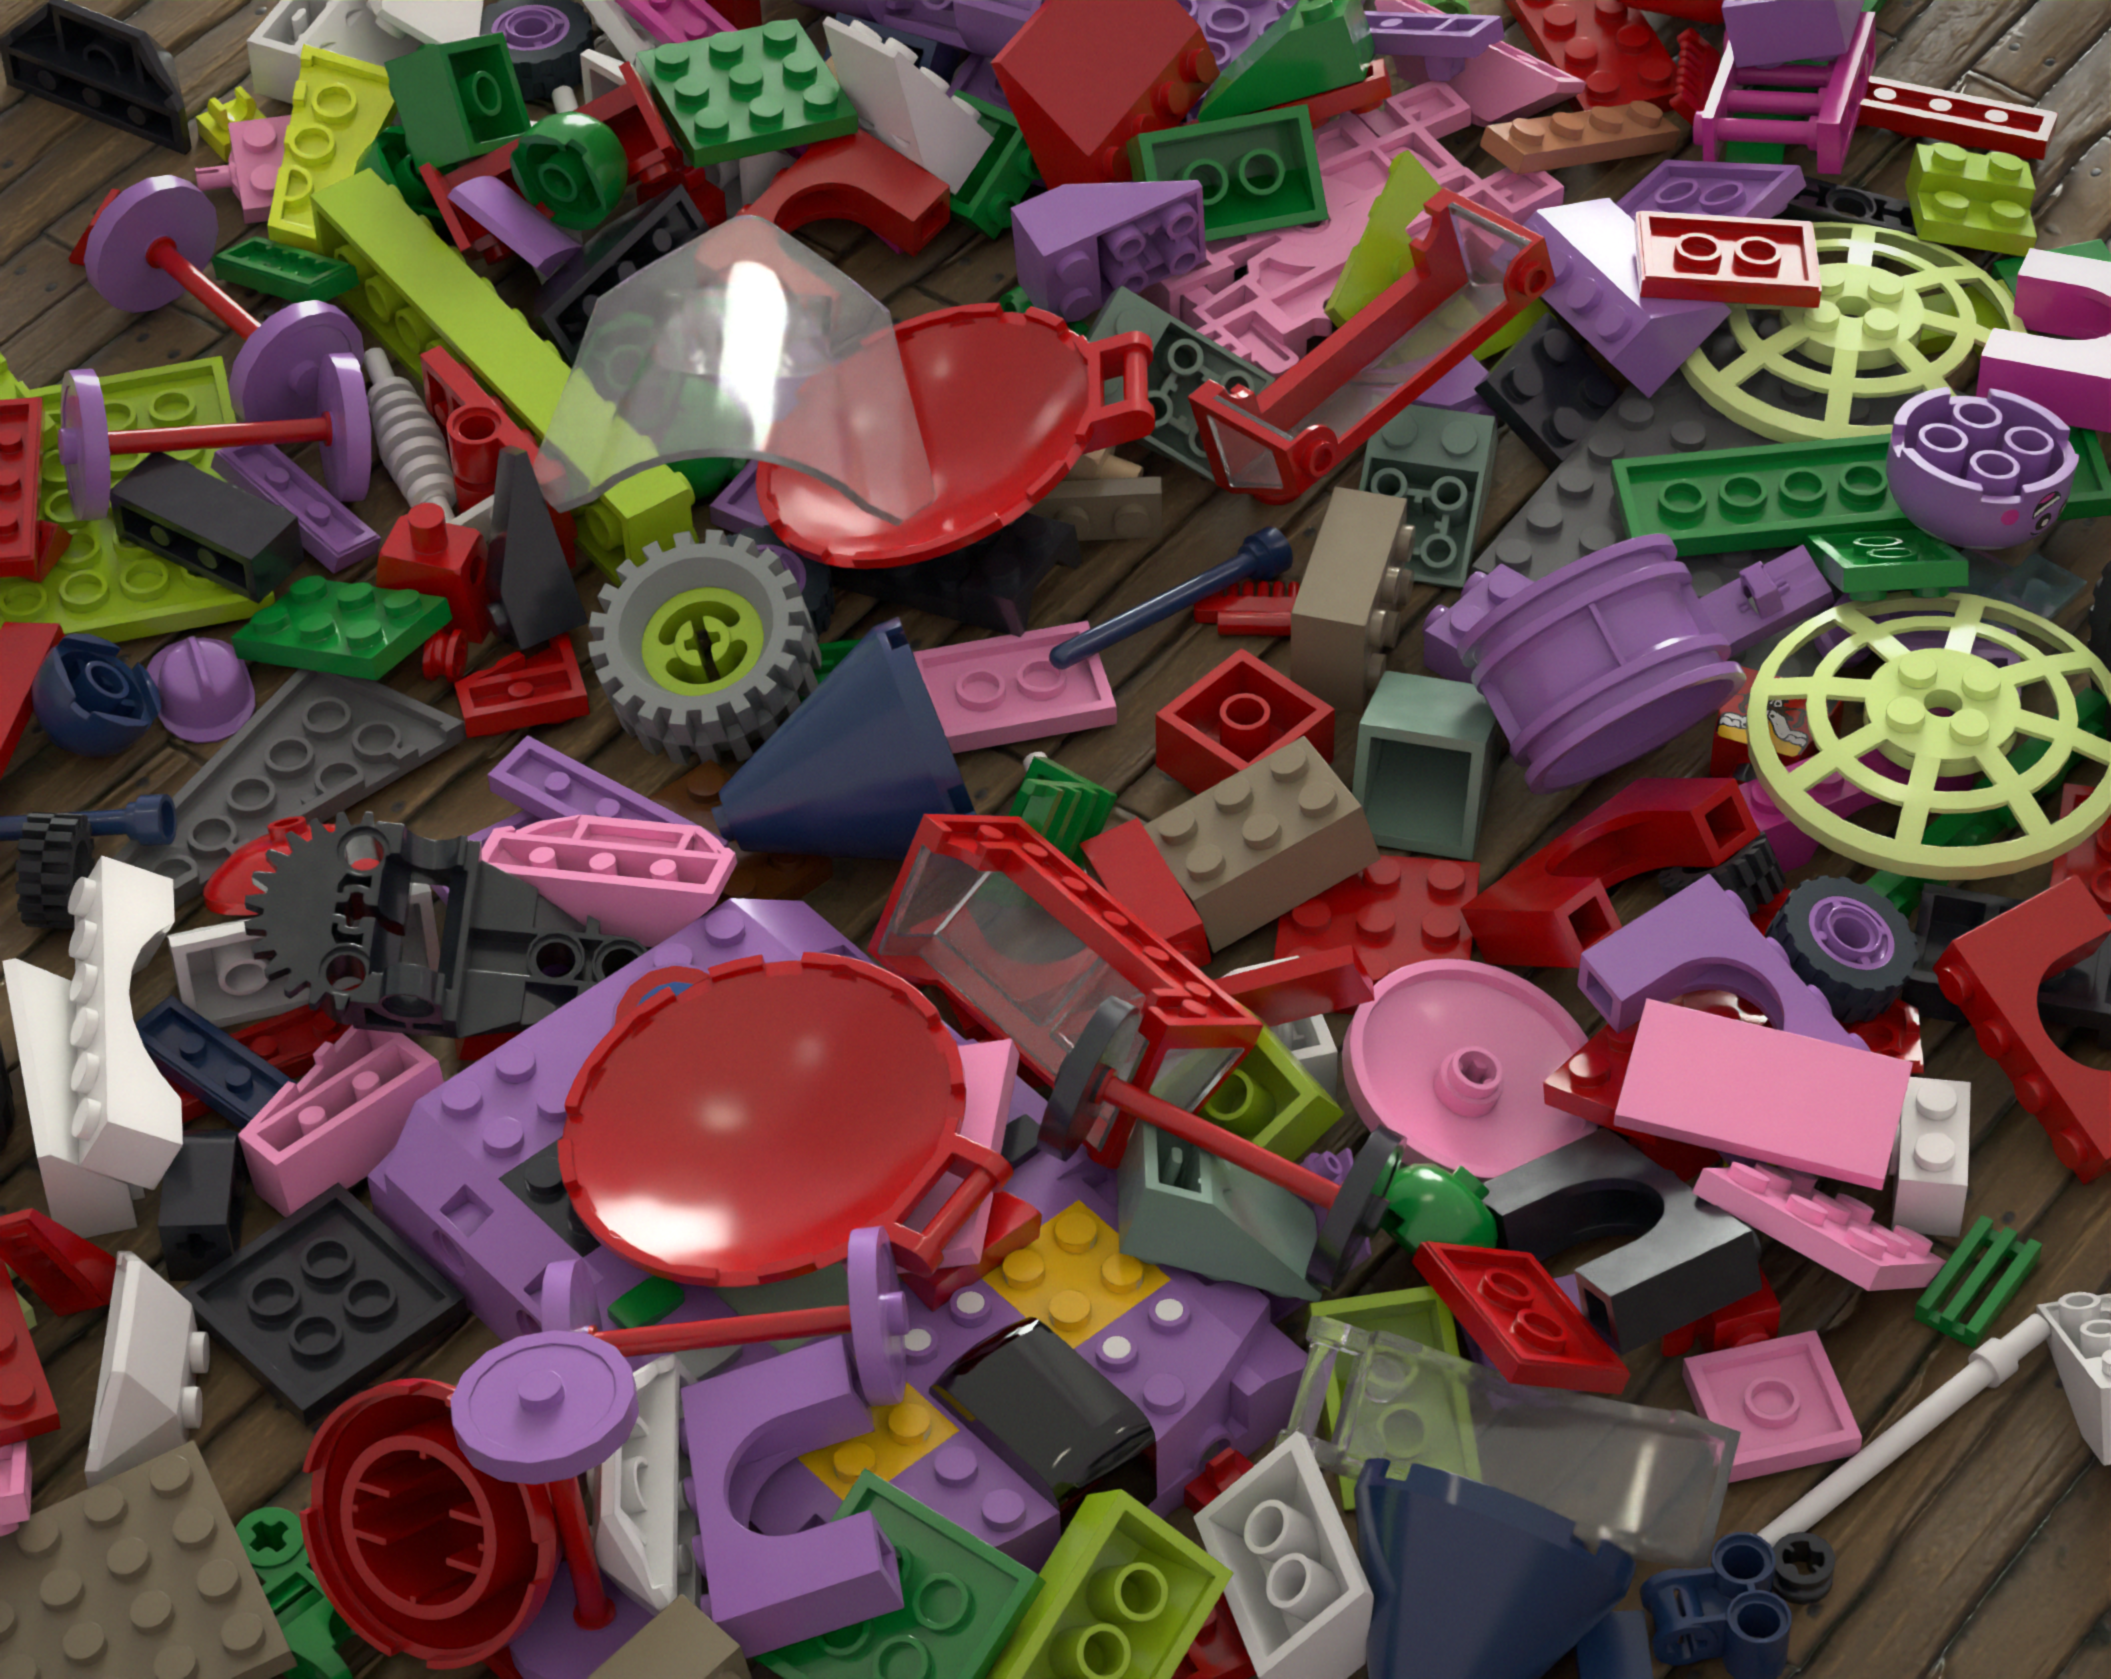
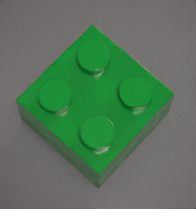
M503 31L437 44L384 62L389 78L390 94L396 102L406 135V147L413 158L417 174L421 173L418 167L428 162L436 169L472 162L522 137L531 128Z

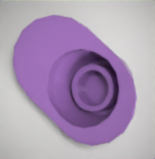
M194 636L187 637L182 641L166 646L152 658L147 667L149 675L159 690L162 707L158 717L165 729L179 739L198 744L222 741L232 737L252 717L256 709L255 691L243 659H237L234 647L222 640L205 637L195 638Z

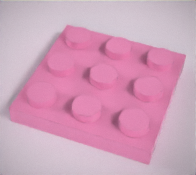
M1732 1162L1730 1168H1703L1692 1191L1695 1195L1713 1205H1717L1729 1214L1868 1291L1929 1287L1947 1262L1929 1252L1933 1242L1925 1236L1900 1225H1896L1894 1230L1891 1231L1871 1220L1875 1211L1865 1203L1838 1193L1836 1198L1833 1199L1816 1190L1814 1186L1817 1178L1808 1172L1778 1166L1777 1168L1762 1162H1756L1754 1168Z

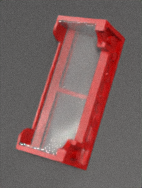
M1443 187L1423 204L1425 213L1432 216V222L1424 240L1416 237L1409 243L1414 267L1265 390L1255 396L1253 391L1237 384L1229 390V394L1225 387L1209 379L1188 396L1216 485L1232 494L1291 496L1303 494L1556 283L1545 237Z
M924 814L867 948V951L888 969L887 971L904 979L916 989H922L924 985H937L997 1040L1012 1039L1020 1054L1019 1059L1053 1090L1056 1075L1065 1056L1071 1048H1074L1098 1007L1110 995L1140 1009L1135 1036L1118 1078L1194 1115L1200 1112L1251 1052L1264 1024L1019 816ZM1106 1103L1091 1131L1082 1143L1087 1148L1086 1153L1088 1157L1101 1166L1118 1169L1138 1118Z

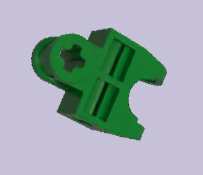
M278 1507L261 1508L249 1513L238 1523L235 1530L298 1665L281 1674L287 1679H353L351 1672L337 1654V1651L346 1640L358 1634L338 1614L320 1586L305 1548L300 1519L294 1513Z

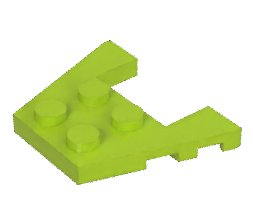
M1409 150L1398 154L1392 160L1387 171L1390 173V176L1381 195L1377 196L1367 215L1370 220L1360 242L1352 248L1325 307L1324 313L1338 329L1414 267L1409 243L1413 239L1405 231V228L1424 209L1423 204L1439 192L1442 187ZM1505 295L1483 317L1465 300L1378 372V374L1382 377L1447 349L1506 300ZM1537 298L1474 350L1471 355L1479 362L1515 344L1534 321L1546 312H1549L1555 320L1557 318Z

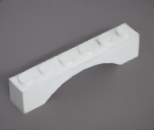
M101 855L89 877H80L77 880L68 904V912L75 915V929L69 945V956L75 958V974L69 996L71 1001L76 1002V1018L71 1030L70 1043L77 1047V1063L71 1078V1089L78 1092V1108L72 1123V1136L78 1138L79 1168L154 1190L183 1146L181 1098L160 1074L143 1046L133 1020L129 989L131 976L148 966L175 922L173 879Z

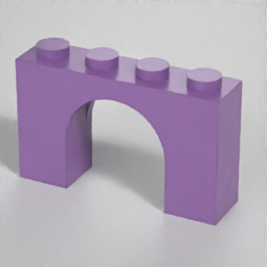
M1710 874L1705 875L1581 953L1577 986L1617 1034L1641 1019L1646 998L1667 1003L1677 996L1692 991L1720 990L1738 995L1753 1003L1765 1014L1774 1029L1871 1052L1860 1036L1855 1033L1848 1034L1833 1017L1831 1006L1824 994L1814 985L1806 986L1792 970L1789 957L1783 947L1774 938H1765L1750 921L1748 910L1739 896L1731 890L1724 891ZM1716 1150L1729 1167L1732 1162H1737L1750 1168H1754L1756 1162L1767 1163Z
M841 1335L680 1388L684 1418L679 1419V1443L685 1457L691 1461L692 1475L684 1478V1489L690 1509L694 1516L699 1519L701 1534L692 1537V1547L697 1565L702 1575L707 1578L709 1593L702 1595L700 1598L701 1610L741 1646L745 1659L905 1608L895 1548L871 1510L786 1536H767L749 1530V1516L755 1497L767 1479L781 1466L808 1452L875 1431L871 1407L863 1392L856 1358Z

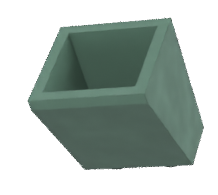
M1385 670L1359 723L1352 795L1364 810L1377 846L1473 860L1502 750L1504 735L1486 698L1477 692L1474 684Z

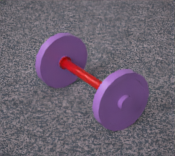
M173 175L146 178L123 190L102 211L89 234L84 256L89 283L113 307L131 313L156 310L179 298L187 290L246 341L234 361L228 386L232 409L243 422L317 418V384L322 357L327 354L352 352L358 360L360 369L362 367L365 355L362 334L351 319L334 305L312 300L293 303L271 315L261 324L202 273L213 255L219 231L216 209L202 191L190 181Z
M352 352L333 353L322 357L317 384V418L108 431L103 395L94 369L68 370L64 373L61 388V428L58 430V449L61 464L64 465L72 511L77 521L102 520L107 517L111 486L110 456L319 442L323 471L329 493L340 503L358 502L366 498L371 472V421L364 379L358 360Z
M884 1226L858 1228L850 1232L847 1266L849 1305L603 1331L595 1287L589 1269L583 1260L572 1259L554 1261L547 1264L542 1283V1332L558 1330L587 1333L615 1346L623 1357L852 1333L858 1373L865 1398L870 1407L900 1404L904 1399L906 1386L905 1335L909 1333L908 1307L905 1293L900 1292L895 1258Z
M552 1330L514 1338L487 1351L462 1374L451 1397L452 1425L458 1447L474 1468L500 1481L534 1485L548 1482L567 1560L559 1564L545 1602L534 1622L524 1634L509 1645L514 1666L523 1679H586L655 1618L625 1595L599 1568L577 1475L604 1463L629 1439L639 1416V1406L632 1367L615 1346L587 1333Z

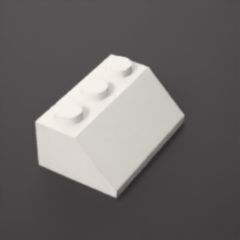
M1296 1431L1194 1516V1520L1208 1554L1234 1572L1223 1592L1258 1678L1347 1679L1366 1663V1640L1371 1624L1374 1595L1306 1436Z

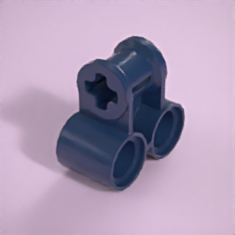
M1750 1532L1727 1534L1716 1542L1711 1552L1710 1567L1690 1570L1669 1569L1649 1577L1642 1584L1639 1593L1643 1608L1652 1613L1656 1633L1652 1639L1655 1657L1659 1661L1669 1665H1686L1699 1660L1722 1657V1662L1727 1672L1735 1679H1777L1783 1673L1787 1663L1792 1623L1791 1611L1784 1600L1772 1593L1776 1558L1773 1548L1765 1539ZM1674 1590L1679 1591V1593L1677 1594V1599H1675L1674 1597ZM1680 1635H1682L1683 1639L1682 1644L1677 1643L1680 1639Z

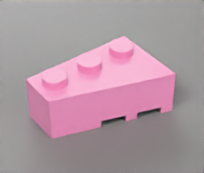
M353 1024L335 1044L325 1041L313 1054L315 1060L314 1067L298 1084L288 1081L238 1134L256 1194L287 1218L338 1182L347 1190L367 1177L395 1148L414 1102L444 1083L437 1059L403 1033L353 1029Z

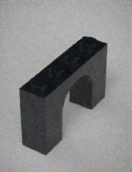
M1606 1127L1483 1183L1491 1192L1483 1200V1203L1496 1220L1498 1239L1495 1249L1529 1252L1539 1262L1576 1244L1595 1238L1618 1235L1641 1237L1574 1269L1583 1316L1603 1340L1620 1355L1635 1350L1763 1289L1758 1266L1762 1250L1759 1239L1751 1226L1746 1222L1738 1221L1717 1205H1713L1692 1193L1693 1188L1681 1181L1672 1170L1664 1169L1644 1155L1639 1147L1634 1144L1630 1145Z

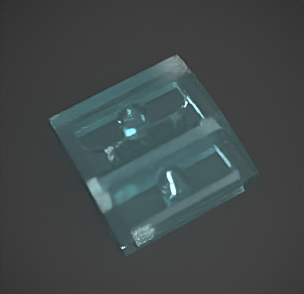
M1965 548L1959 554L1968 560L1969 586L1949 587V592L1973 594L2009 603L2051 621L2083 592L2088 581L2036 553L2031 554L2015 568L1983 550ZM1941 611L1952 616L1956 614L1955 612ZM1983 617L1980 621L1981 623L1998 628L2018 629L2006 623Z

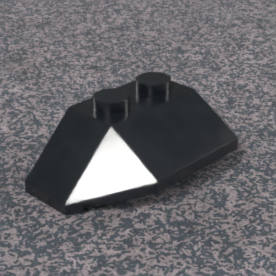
M49 0L0 39V53L7 85L183 155H186L192 149L186 110L174 58L146 31L66 0Z
M682 184L670 187L604 226L534 292V318L548 340L556 347L562 361L568 367L575 369L578 354L589 336L600 327L605 330L612 324L621 322L617 318L628 315L651 318L676 333L694 315L697 302L694 260L700 248L710 240L712 231Z

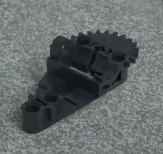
M370 811L365 812L360 824L353 826L350 825L345 812H337L335 831L328 832L317 818L310 820L312 840L308 842L294 832L289 831L285 834L291 851L290 855L273 849H269L265 853L266 861L276 872L254 871L251 876L252 884L266 893L245 896L246 910L261 914L244 922L246 935L264 937L251 946L252 956L254 960L275 957L264 969L267 980L270 982L290 974L284 987L286 997L292 999L308 987L310 988L309 1009L317 1011L321 1006L325 1015L334 1022L345 1025L353 1024V1029L456 1039L523 1031L606 979L609 974L620 970L647 952L645 946L632 937L601 934L600 921L589 915L587 916V924L584 926L538 893V889L482 860L481 841L468 840V836L465 835L448 840H434L413 834L406 828L405 824L377 821L375 825L373 812ZM363 858H371L380 862L370 870L361 871L351 867L355 861ZM413 883L439 885L449 888L438 972L421 965L401 964L403 955V940L401 936L406 934ZM354 920H360L359 927H353ZM552 964H562L571 969L568 974L554 978L546 976L541 972L545 967ZM344 977H354L362 981L359 987L348 991L335 989L332 986L337 980Z

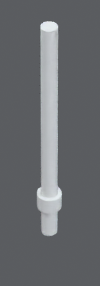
M2032 1314L2002 1339L1990 1338L1970 1354L1968 1366L1756 1535L1765 1539L1773 1548L1777 1541L1787 1534L1806 1532L1985 1387L1996 1388L2018 1370V1361L2051 1335V1329L2046 1320L2038 1314Z

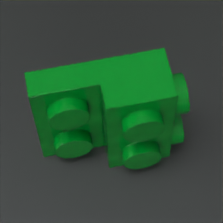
M957 89L953 96L964 100L981 114L977 123L994 140L956 195L950 193V217L957 223L995 240L1002 228L1012 226L1011 207L1020 204L1021 198L1033 179L1038 180L1042 176L1014 114Z

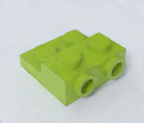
M1935 143L1930 146L1916 144L1905 187L1918 239L2023 257L2027 256L2030 248L2034 249L2037 235L2030 207L2036 188L2028 162H2024L2008 153L1991 152L1986 155L1970 153L1959 146L1948 143Z

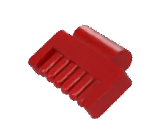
M1690 27L1677 35L1681 51L1679 52L1680 60L1678 61L1676 96L1671 98L1669 103L1679 115L1693 126L1696 111H1704L1720 67L1721 56L1714 47Z
M1245 581L1242 585V596H1239V584L1237 582L1227 587V596H1223V589L1194 604V621L1196 623H1218V635L1291 636V612L1300 585L1296 581L1290 582L1288 585V597H1285L1284 583L1276 581L1273 584L1272 597H1269L1270 586L1268 582L1261 581L1257 586V596H1254L1253 582Z

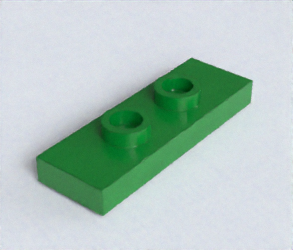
M254 236L227 249L211 259L216 278L255 289L261 294H272L290 300L291 303L312 300L326 302L360 285L356 267L350 263L258 236Z

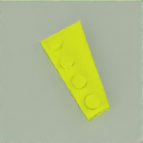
M303 44L300 57L299 79L295 82L292 98L293 109L290 125H287L284 155L282 165L278 169L268 220L269 240L319 254L310 195L354 175L357 160L363 151L387 127L391 126L398 108L390 94L389 78L385 67Z

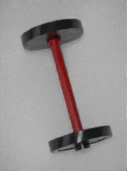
M1110 995L1101 1003L1091 1017L1074 1048L1069 1050L1058 1070L1054 1082L1055 1087L1039 1128L1037 1149L1067 1162L1076 1153L1091 1131L1105 1104H1111L1327 1209V1218L1309 1260L1305 1280L1330 1292H1334L1345 1278L1367 1237L1372 1240L1375 1238L1388 1213L1391 1202L1386 1200V1197L1400 1166L1408 1138L1379 1124L1358 1154L1346 1179L1341 1185H1338L1118 1078L1135 1036L1140 1009Z

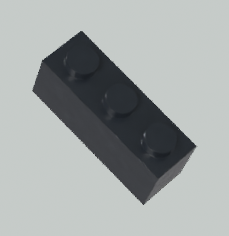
M163 452L150 453L110 489V502L117 536L258 604L305 561L298 516L282 506L270 504L245 492L234 483H226L197 469L187 461L178 460Z

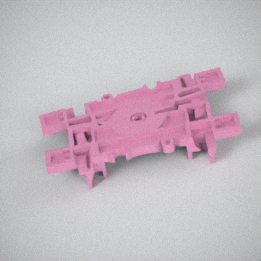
M1428 81L1385 99V110L1382 112L1375 109L1364 114L1355 115L1349 110L1340 113L1339 119L1312 130L1329 216L1328 220L1205 242V262L1196 265L1187 273L1173 275L1146 287L1137 295L1277 380L1306 356L1307 339L1315 335L1330 336L1332 334V321L1324 313L1325 307L1352 248L1360 242L1370 220L1367 215L1375 198L1381 195L1390 176V173L1387 171L1392 160L1398 154L1409 150L1442 188L1445 187L1521 226L1536 210L1562 205L1564 186L1546 171L1517 175L1506 167L1482 180L1470 169L1463 167L1437 139L1470 126L1471 107L1445 81ZM1464 208L1479 265L1484 264L1498 277H1504L1509 265L1496 252L1511 238L1513 232ZM1423 209L1405 228V231L1413 240L1416 237L1424 240L1429 232L1432 216L1426 214L1425 209ZM1247 265V275L1234 282V270Z

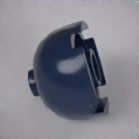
M71 633L63 637L57 646L51 648L37 671L32 683L31 699L33 711L49 739L63 750L91 758H107L118 754L142 738L160 712L162 705L159 690L148 671L139 662L131 670L123 661L116 658L121 648L111 641L91 634Z

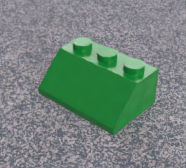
M1307 104L1138 134L1126 141L1133 182L1198 180L1203 190L1205 242L1329 219Z

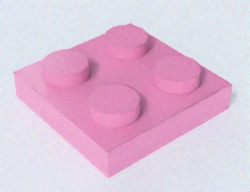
M1816 1330L1684 1358L1682 1376L1726 1484L1855 1456L1861 1451L1862 1435Z

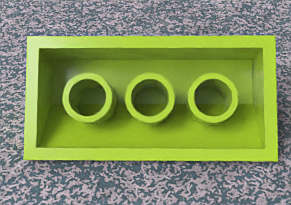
M1119 1489L1088 1494L1039 1573V1576L1046 1581V1584L985 1679H1171L1234 1572L1124 1490Z

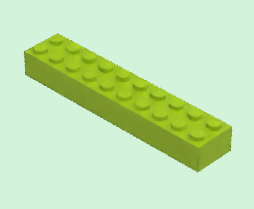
M368 168L310 195L319 255L350 263L356 267L360 285L336 297L423 387L420 354L439 345L458 364L463 362L470 368L480 388L489 397L495 395L502 402L508 417L520 430L525 428L531 432L538 443L540 451L552 464L558 462L564 467L573 486V494L569 496L570 513L578 531V538L574 540V543L618 588L622 583L616 569L626 559H629L637 568L644 564L647 559L642 550L643 547L657 540L662 552L676 548L673 534L690 531L695 544H699L697 533L693 527L691 505L695 503V496L687 478L680 472L674 473L660 459L653 444L646 438L640 439L627 426L620 411L613 405L607 406L594 393L588 379L580 372L575 374L562 361L556 347L548 340L542 341L530 329L524 315L516 308L511 310L498 297L492 283L486 277L479 278L467 266L458 248L453 245L449 247L436 234L428 218L424 215L418 216L405 203L402 194L393 184L387 185L371 168Z

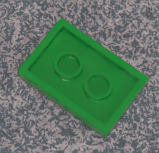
M1918 527L1805 534L1804 547L1818 570L1843 593H1849L1851 600H1884L1887 598V590L1911 589L1912 596L1936 598L1949 595V587L1969 586L1968 560L1945 542L1928 535Z
M308 576L294 582L290 586V591L270 607L256 612L251 618L252 621L230 638L237 659L378 680L453 618L447 597L419 594L418 591L413 589L392 590L372 587L371 584L365 582L351 584L325 580L322 576Z

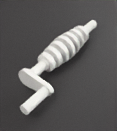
M377 347L367 350L364 353L363 362L373 384L368 392L367 402L379 454L384 466L388 469V472L397 483L398 488L407 499L411 508L421 503H435L443 508L446 523L474 528L483 534L486 542L490 538L494 494L455 518L451 509L456 503L453 472L449 462L445 439L439 426L421 398L417 395L412 384L403 377H395L385 351Z

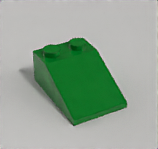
M1299 0L1221 72L1208 88L1197 115L1199 123L1236 117L1365 80L1375 44L1361 0Z

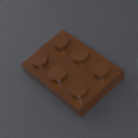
M709 759L648 799L722 837L711 808L722 804L718 792L732 776L712 759ZM737 840L729 843V848L735 852L737 864L717 902L706 913L730 898L797 901L833 877L832 859L825 856L741 851Z

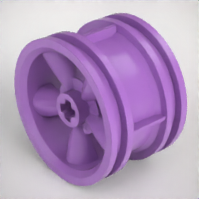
M1649 534L1628 539L1593 552L1550 573L1490 611L1458 643L1456 648L1457 654L1465 667L1474 668L1471 681L1477 692L1486 698L1509 741V751L1518 766L1529 767L1524 775V780L1532 793L1542 795L1570 789L1644 757L1707 719L1729 702L1744 686L1747 677L1738 662L1727 661L1731 654V647L1724 635L1718 634L1691 585L1692 576L1684 563L1674 561L1678 550L1670 536L1666 534Z

